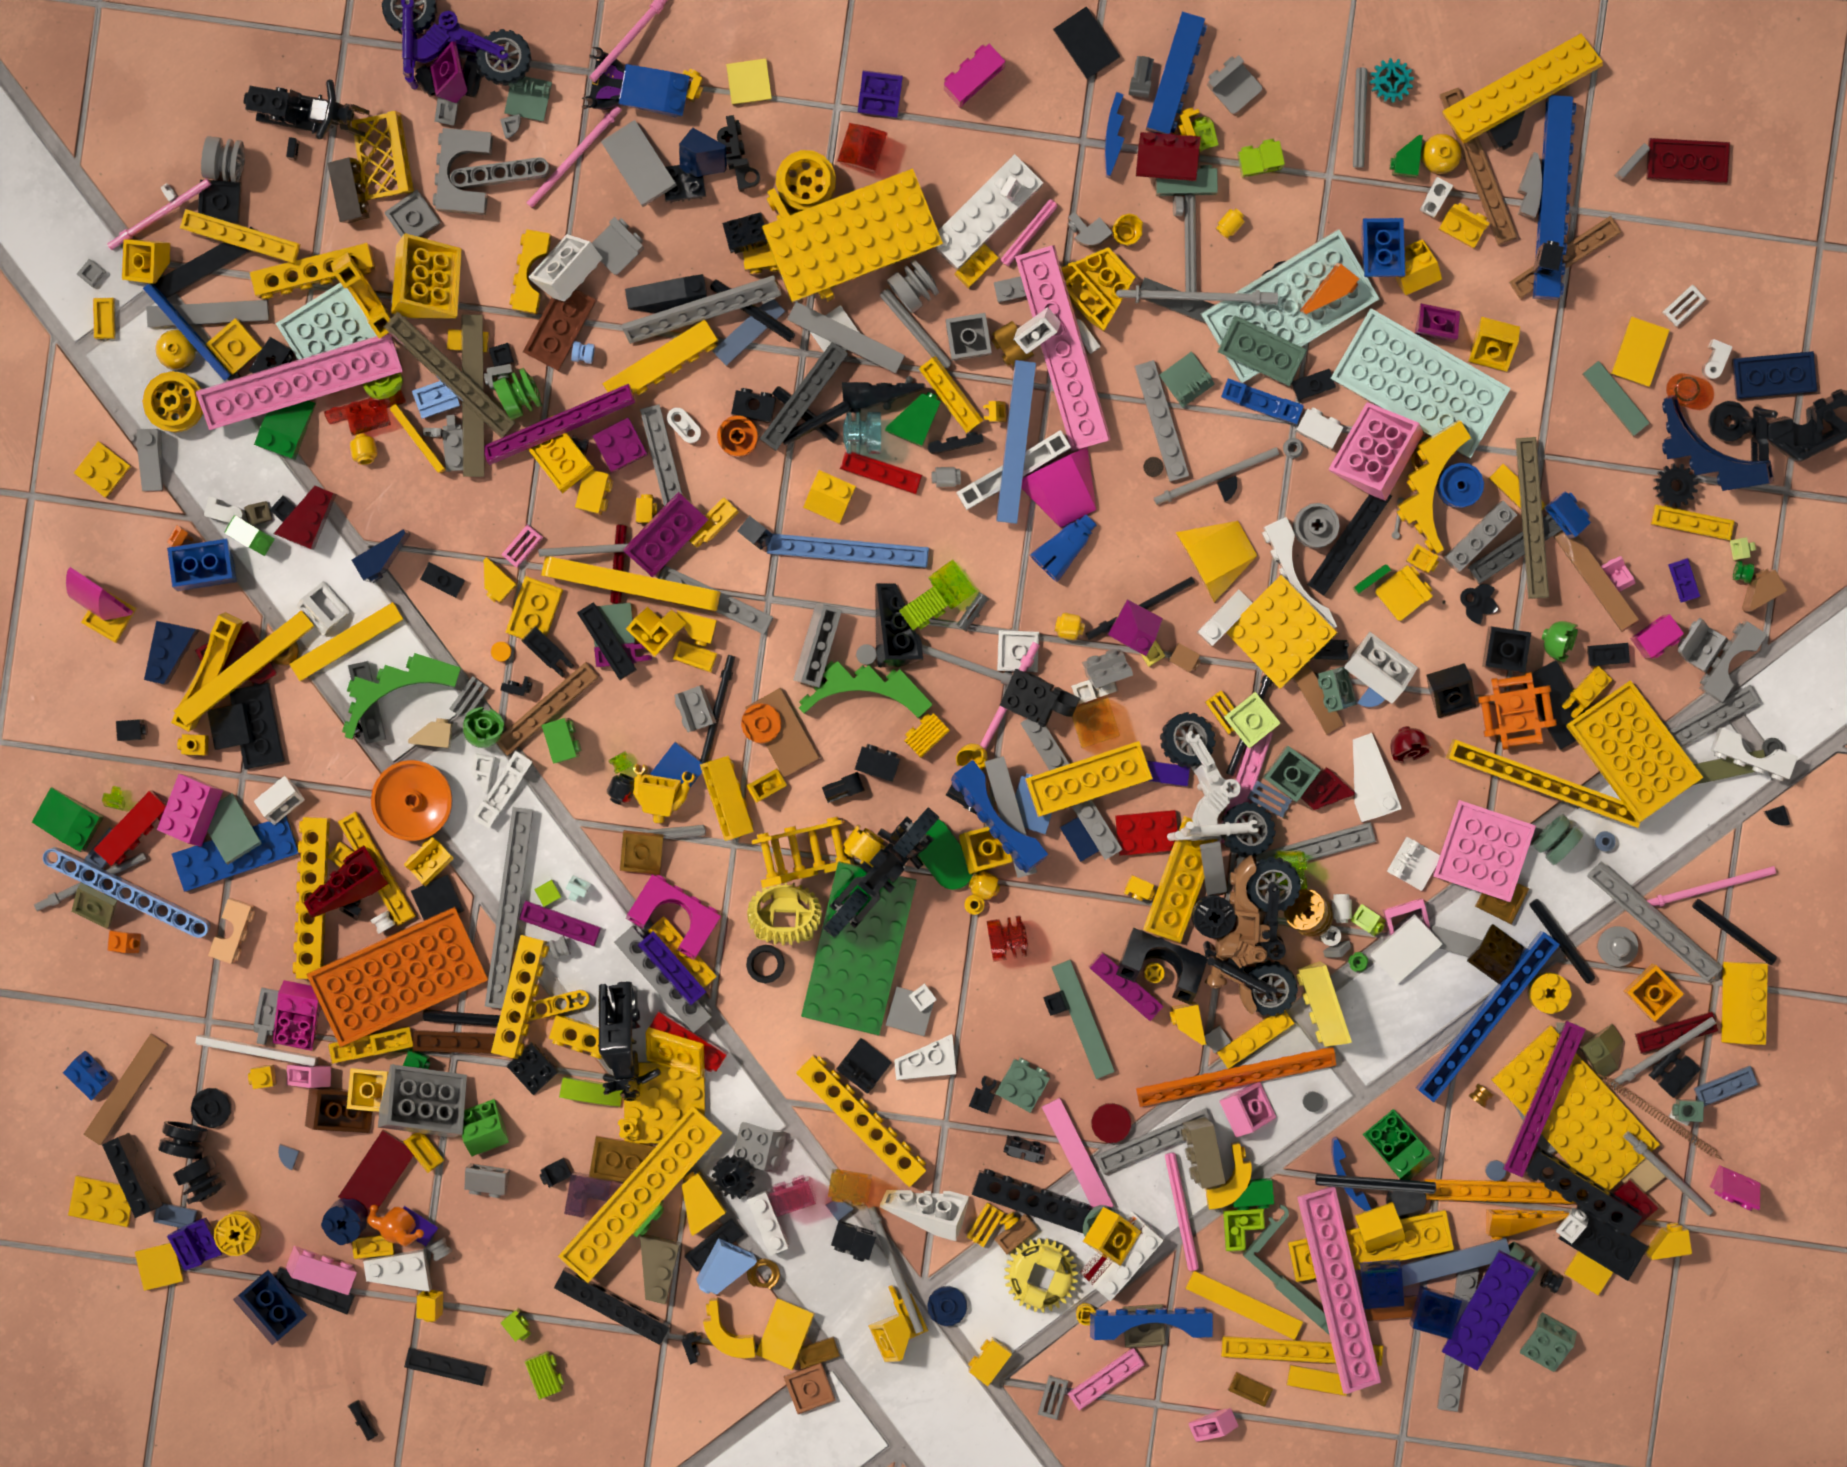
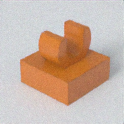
M177 525L167 543L172 547L182 546L185 539L190 541L194 539L185 529Z

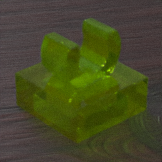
M113 786L111 794H103L102 802L105 807L124 811L126 802L124 797L121 796V787Z

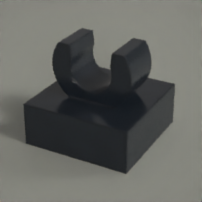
M361 899L340 907L339 911L357 921L362 910L358 907Z

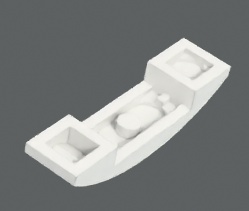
M516 750L472 818L490 828L515 792L533 761Z

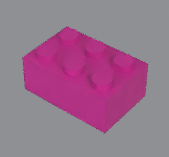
M990 43L986 47L981 45L974 52L975 55L971 60L967 58L960 64V69L957 73L951 72L944 79V91L959 108L1005 68L1006 61Z
M178 774L157 830L185 843L202 846L223 790L192 776Z

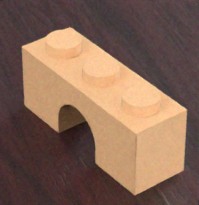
M233 898L227 900L221 918L229 920L233 924L234 932L230 938L214 937L208 956L230 964L234 963L235 960H239L242 949H239L241 942H245L249 930H246L248 922L251 923L255 915L253 905Z

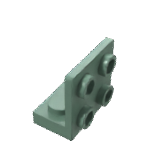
M1542 1312L1538 1317L1535 1331L1520 1349V1354L1555 1372L1574 1347L1577 1331Z

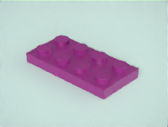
M678 492L631 540L623 551L651 577H654L708 521V518Z

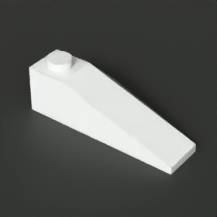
M1369 733L1353 739L1354 804L1361 822L1402 809L1373 734Z
M886 1190L880 1203V1208L938 1237L956 1241L963 1225L969 1196L951 1191H943V1194L931 1193V1191L913 1193L911 1190Z

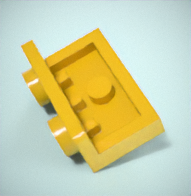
M432 837L425 841L422 847L408 858L404 866L426 886L454 857L441 842Z

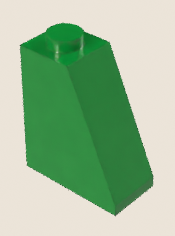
M927 392V395L922 393L886 426L885 432L922 447L941 404L938 396Z

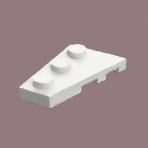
M948 1035L943 1039L895 1059L896 1080L956 1075L953 1035Z

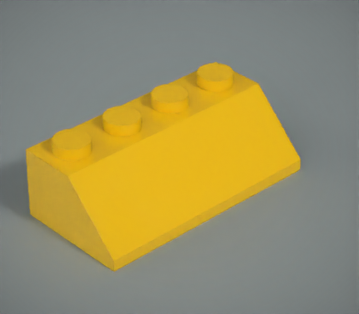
M1723 962L1721 1042L1766 1045L1768 964L1763 962Z

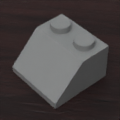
M470 1163L465 1169L464 1189L469 1190L470 1194L481 1195V1192L489 1193L490 1197L501 1198V1195H505L507 1192L510 1169Z

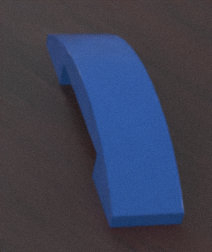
M1229 378L1221 395L1223 399L1293 424L1298 423L1304 407L1302 404L1271 395Z
M1334 1137L1331 1143V1155L1336 1175L1346 1176L1339 1161L1345 1158L1346 1155L1339 1140ZM1343 1187L1349 1197L1364 1211L1371 1210L1362 1191L1355 1194L1352 1188Z

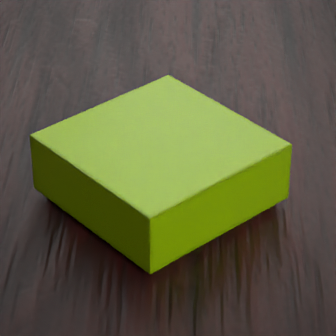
M553 880L534 889L543 907L562 897Z

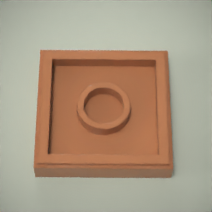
M822 1363L784 1376L797 1414L835 1401Z

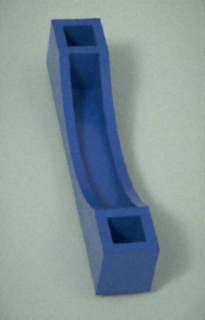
M973 760L954 773L951 778L953 787L963 794L967 805L975 809L979 820L987 824L991 835L996 839L998 838L1002 843L1003 850L1014 858V862L1020 870L1028 873L1045 860L1048 853L1036 838L1025 836L1015 831L997 815L987 795L985 774Z
M1183 1307L1175 1308V1311H1167V1308H1155V1311L1150 1312L1145 1308H1138L1136 1312H1128V1309H1116V1312L1098 1309L1096 1313H1090V1337L1093 1340H1115L1120 1334L1130 1328L1147 1323L1169 1324L1183 1330L1193 1338L1213 1337V1313L1208 1311L1206 1307H1195L1193 1311H1187V1308Z

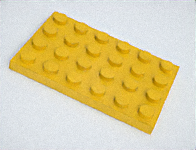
M1631 680L1566 725L1638 824L1703 778Z

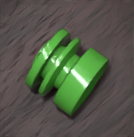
M525 368L519 370L522 376L520 380L515 372L512 373L514 381L512 384L505 377L493 382L496 393L511 421L523 415L521 406L524 404L530 411H533L530 401H534L537 408L542 406L540 392L532 376L526 372Z

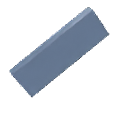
M1747 1066L1693 1089L1697 1099L1703 1101L1704 1106H1707L1754 1087L1758 1083L1751 1066Z

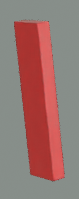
M849 450L845 451L840 466L842 470L913 494L917 493L922 478L921 474Z

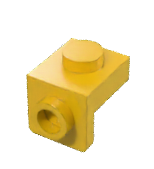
M689 69V71L684 70L682 74L690 76L689 79L692 80L686 94V99L695 102V99H699L703 92V87H701L703 78L700 77L701 73L693 69Z
M1191 107L1182 111V115L1179 116L1181 125L1178 126L1181 135L1196 136L1190 118L1198 116L1200 114L1199 109L1194 110Z
M1415 544L1406 562L1425 573H1429L1430 570L1433 572L1439 564L1437 560L1439 555L1430 552L1419 544Z

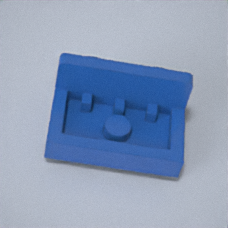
M87 1051L76 1057L63 1072L91 1101L113 1080V1077Z

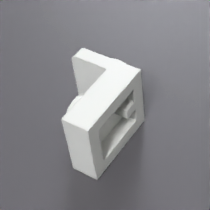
M1573 1207L1569 1215L1557 1227L1556 1232L1572 1244L1587 1227L1589 1219L1583 1211Z

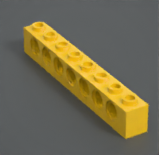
M303 817V821L299 822V833H302V841L298 843V853H301V861L297 863V873H300V881H297L296 893H299V901H296L295 905L298 921H295L294 932L298 935L297 942H294L293 948L294 954H297L296 962H293V974H296V979H308L306 973L323 966L326 913L316 916L314 922L310 924L305 920L308 910L304 902L309 892L313 893L320 885H324L327 882L330 818ZM311 832H315L318 835L316 843H312L309 840ZM310 852H314L317 855L315 863H311L308 860ZM309 872H313L316 875L315 883L308 882L307 875ZM306 933H311L314 937L311 944L304 940ZM305 953L312 955L313 961L311 964H307L304 961L303 956Z
M813 1054L796 1071V1074L908 1187L913 1185L926 1172V1162L919 1155L915 1157L910 1152L912 1148L905 1141L901 1143L896 1138L898 1134L891 1127L887 1129L882 1124L884 1120L876 1112L872 1114L868 1110L870 1106L862 1098L858 1100L854 1096L856 1092L848 1084L844 1086L839 1081L841 1077L836 1071L832 1070L830 1072L825 1067L827 1063L821 1056L816 1057ZM818 1071H822L826 1075V1079L822 1082H818L814 1077ZM831 1086L839 1087V1095H830L829 1088ZM851 1100L854 1103V1108L852 1110L844 1109L843 1102ZM861 1114L866 1115L869 1119L864 1125L857 1122V1117ZM880 1129L883 1133L882 1137L879 1139L873 1138L871 1135L872 1130ZM888 1143L896 1145L897 1150L894 1153L886 1151L885 1146ZM903 1157L909 1158L911 1160L910 1166L902 1167L899 1163L900 1159Z

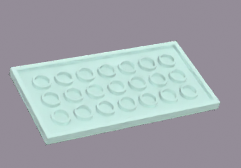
M1338 229L1235 292L1241 294H1252L1256 290H1260V292H1278V305L1259 304V306H1255L1252 302L1220 301L1202 312L1201 316L1219 346L1234 315L1302 347L1379 300V297L1368 278L1364 277L1363 269ZM1337 263H1341L1359 278L1357 281L1358 286L1352 293H1348L1308 314L1300 312V309ZM1225 356L1241 383L1260 373Z
M1371 308L1330 378L1376 406L1420 423L1423 432L1429 436L1435 435L1447 426L1460 420L1471 439L1456 451L1469 459L1472 457L1511 389Z

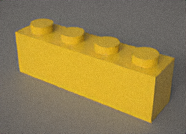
M729 755L700 764L724 840L728 841L754 832L752 819L748 816L746 809L747 803L742 797L740 782L735 776L734 764L730 760Z

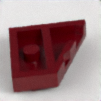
M1325 767L1300 798L1313 810L1351 797L1355 793L1330 769Z

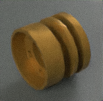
M1310 889L1299 890L1298 899L1296 898L1295 903L1292 906L1289 905L1287 910L1284 911V917L1288 924L1307 937H1318L1327 932L1334 918L1333 909L1330 904L1317 892Z

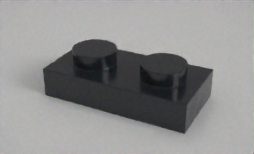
M1628 643L1587 646L1588 666L1630 663Z

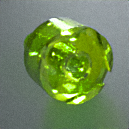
M1301 850L1276 851L1275 859L1279 857L1284 861L1290 862L1298 873L1301 889H1307V878L1303 871L1307 870L1305 853ZM1275 872L1277 879L1283 875L1282 873ZM1287 878L1279 884L1288 886Z

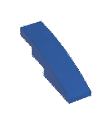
M1116 92L1105 135V173L1109 179L1125 139L1118 136L1124 116L1117 114L1124 94Z

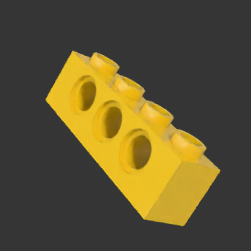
M560 1014L556 1015L549 1035V1039L553 1040V1044L559 1046L567 1044L572 1046L571 1049L583 1053V1050L591 1052L590 1056L602 1059L598 1047L599 1027ZM568 1029L576 1031V1039L571 1040L567 1037L566 1032ZM586 1036H594L596 1044L589 1046L585 1041Z

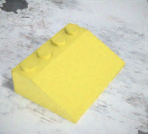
M1319 961L1298 968L1299 974H1296L1299 986L1303 985L1305 993L1302 996L1305 1004L1310 1005L1312 1012H1309V1017L1312 1024L1316 1023L1318 1031L1315 1032L1318 1043L1322 1042L1325 1047L1352 1043L1327 966Z

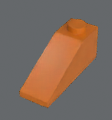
M1337 263L1300 309V312L1308 314L1348 293H1352L1358 286L1357 281L1359 278L1341 263Z

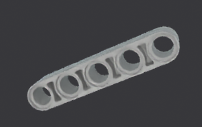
M530 158L459 168L451 173L450 179L456 188L468 189L544 178L549 175L550 166L544 158ZM538 163L546 165L545 170L541 173L535 171ZM518 166L526 168L523 175H516L515 170ZM500 168L506 171L503 178L495 176L496 171ZM480 171L485 172V179L477 181L475 178L476 174ZM459 174H464L466 177L462 184H458L455 181Z

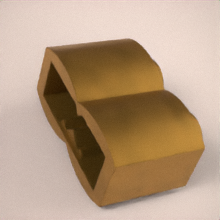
M1011 321L992 333L993 339H991V342L997 350L1000 348L1004 353L1002 359L1007 367L1011 365L1014 369L1015 360L1027 361L1034 354L1032 351L1026 354L1014 340L1018 328Z

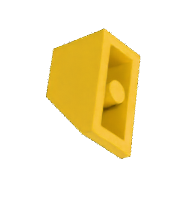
M486 557L483 560L484 588L488 591L486 595L494 603L496 601L502 603L515 589L517 584Z
M677 610L676 614L686 623L684 628L690 638L695 640L694 644L705 647L707 643L712 644L717 620Z

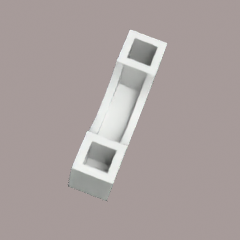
M1718 728L1710 749L1715 752L1714 756L1724 760L1727 757L1734 759V764L1745 767L1746 764L1753 767V771L1764 774L1766 771L1772 774L1771 778L1779 781L1790 779L1798 756L1780 749H1775L1764 758L1753 757L1744 749L1741 734L1725 728Z

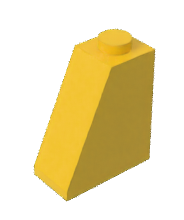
M692 1171L683 1178L685 1181L682 1183V1190L690 1233L694 1236L724 1215L727 1210L701 1173L697 1172L695 1174Z

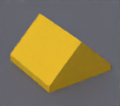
M1393 1202L1354 1215L1367 1253L1405 1240L1404 1230Z

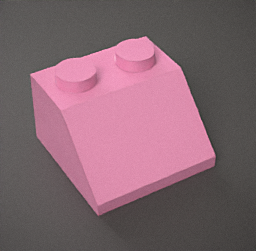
M1260 1082L1253 1083L1231 1093L1219 1101L1236 1137L1252 1133L1276 1118Z

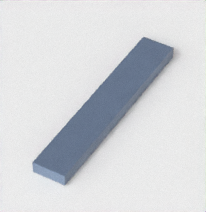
M1507 1238L1392 1267L1389 1268L1394 1288L1396 1289L1491 1264L1498 1250L1509 1254L1511 1251Z

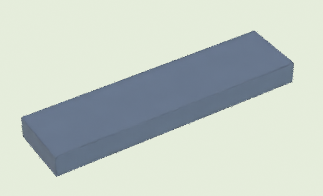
M775 299L759 307L776 320L785 313V310ZM750 316L723 340L713 352L727 366L768 327Z

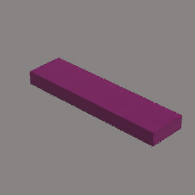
M525 900L519 917L521 921L591 946H595L602 928Z

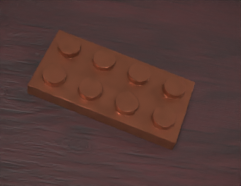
M577 289L565 301L551 297L523 353L559 371L597 300Z

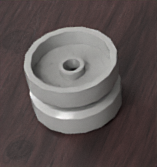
M1321 503L1309 504L1300 509L1293 521L1295 537L1301 544L1310 548H1321L1331 543L1337 536L1340 527L1339 518L1335 511L1328 505ZM1315 522L1319 524L1317 530H1314L1315 527H1312V524Z

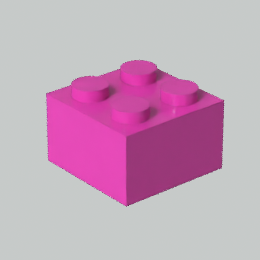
M1666 614L1660 616L1630 639L1644 658L1656 659L1665 652V647H1672L1680 642V636L1684 633L1672 616Z

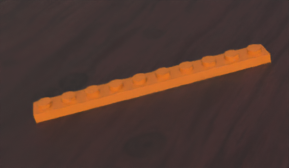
M1333 1047L1322 1048L1311 1052H1303L1297 1055L1136 1088L1139 1106H1148L1336 1066L1335 1051Z

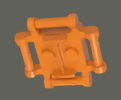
M1532 672L1525 673L1526 675L1499 680L1498 678H1492L1494 694L1478 697L1485 725L1484 737L1501 735L1503 750L1531 743L1543 744L1541 728L1557 725L1556 719L1553 717L1549 693L1551 692L1550 685L1534 687ZM1527 683L1528 688L1500 692L1499 690L1500 687ZM1539 693L1542 695L1546 719L1544 721H1540L1536 699V694ZM1490 701H1495L1499 728L1493 729ZM1535 729L1536 734L1512 739L1507 737V733Z

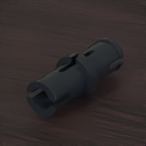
M359 1399L349 1404L348 1408L356 1420L355 1424L361 1428L366 1440L369 1441L379 1435L370 1421V1415L366 1414Z

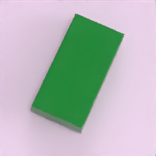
M1386 564L1381 566L1353 587L1356 594L1361 593L1391 571L1389 566Z

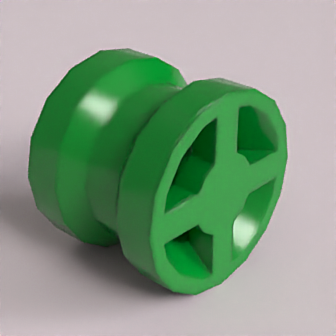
M1737 561L1733 571V580H1743L1744 583L1750 584L1754 573V564L1745 565L1743 562Z

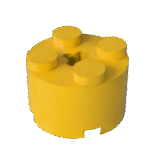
M857 824L843 844L845 847L844 852L852 858L856 856L862 860L861 864L865 861L873 867L869 862L880 849L884 850L886 848L882 844L884 840L867 828L864 830L859 829L861 825Z
M1552 972L1537 974L1528 985V999L1533 1007L1544 1013L1554 1014L1562 1011L1568 1005L1572 996L1568 982L1562 976ZM1547 989H1553V991L1551 992L1553 995L1551 997L1546 996Z

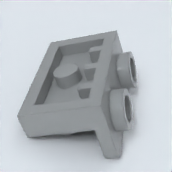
M703 685L674 695L676 707L680 710L682 716V724L688 733L716 723Z

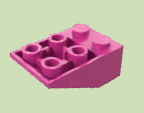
M283 981L278 992L272 1043L312 1051L321 1005L311 985Z
M1719 1165L1710 1185L1715 1190L1714 1194L1731 1203L1735 1202L1749 1211H1752L1753 1208L1759 1210L1760 1183Z

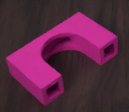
M652 874L625 919L643 929L654 910L660 905L674 903L683 907L689 915L690 928L677 950L695 960L721 916L718 915L719 912L710 906L708 908L703 906L698 898L685 895L684 890L675 885L672 887L667 884V880L662 876H654Z

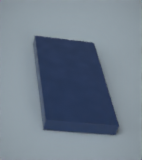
M1814 351L1732 359L1736 399L1817 392Z

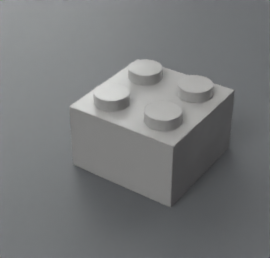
M986 313L945 319L951 361L992 354Z

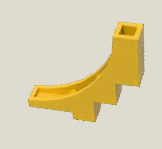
M1457 420L1417 445L1419 448L1417 454L1423 462L1426 460L1427 463L1407 475L1409 479L1407 481L1408 486L1412 492L1416 490L1417 493L1397 505L1399 510L1396 513L1401 521L1406 520L1409 524L1416 521L1414 526L1419 534L1423 533L1427 540L1424 543L1430 552L1434 550L1437 554L1444 550L1437 536L1433 521L1432 504L1435 486L1448 459L1460 446L1471 439L1460 420Z

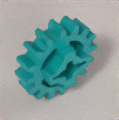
M1389 58L1387 64L1382 60L1380 62L1381 67L1378 65L1374 67L1377 72H1371L1370 74L1374 79L1370 80L1369 84L1375 86L1371 91L1378 92L1376 98L1383 96V102H1386L1388 98H1390L1391 103L1395 102V98L1401 101L1403 99L1402 94L1405 96L1409 94L1406 89L1413 88V85L1409 83L1414 80V77H1409L1412 70L1405 69L1407 63L1400 65V59L1393 63L1392 58ZM1387 68L1386 75L1379 77L1380 73ZM1396 69L1401 71L1403 75H1400L1398 72H1396ZM1390 74L1392 76V79L1396 80L1393 84V87L1391 85V82L1387 81L1390 77ZM1404 84L1403 89L1397 93V86ZM1380 86L1386 88L1388 93L1383 91Z

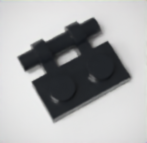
M1679 1048L1666 1055L1659 1064L1656 1063L1649 1074L1653 1080L1659 1075L1663 1078L1658 1085L1672 1098L1701 1070L1687 1055H1684L1679 1060L1677 1058V1055L1681 1052ZM1673 1062L1675 1066L1668 1073L1665 1072L1664 1069Z

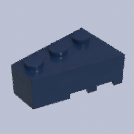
M156 621L144 680L169 684L200 629Z

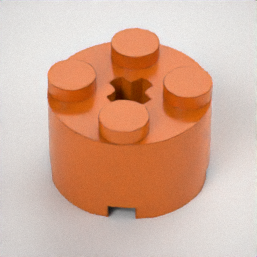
M739 415L731 416L724 420L718 428L717 440L722 450L728 455L744 457L752 453L758 444V431L753 422L748 418ZM737 431H739V433L743 435V438H740L739 442H737L735 438H732L734 435H736Z

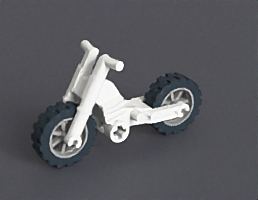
M1184 712L1176 715L1162 728L1163 733L1160 735L1162 743H1160L1161 748L1164 749V755L1169 757L1173 764L1177 763L1179 767L1187 766V768H1192L1199 780L1197 788L1203 791L1204 797L1196 806L1192 816L1193 822H1187L1181 831L1169 833L1167 835L1168 840L1195 841L1217 839L1221 841L1224 839V845L1229 847L1233 854L1237 853L1240 857H1248L1250 855L1253 857L1266 851L1274 841L1273 837L1276 834V830H1274L1275 823L1271 820V814L1267 813L1263 806L1259 807L1257 803L1249 804V802L1238 804L1228 810L1227 814L1223 816V823H1217L1218 815L1230 803L1229 800L1240 793V784L1234 779L1225 780L1222 778L1211 757L1216 743L1214 740L1215 733L1211 730V724L1207 723L1204 717L1197 716L1198 714L1196 713L1189 714V712ZM1182 726L1189 727L1187 734L1182 728ZM1177 730H1179L1183 737H1178L1175 735ZM1242 816H1248V817H1249L1247 823L1244 821V819L1242 818ZM1251 835L1258 839L1254 844Z

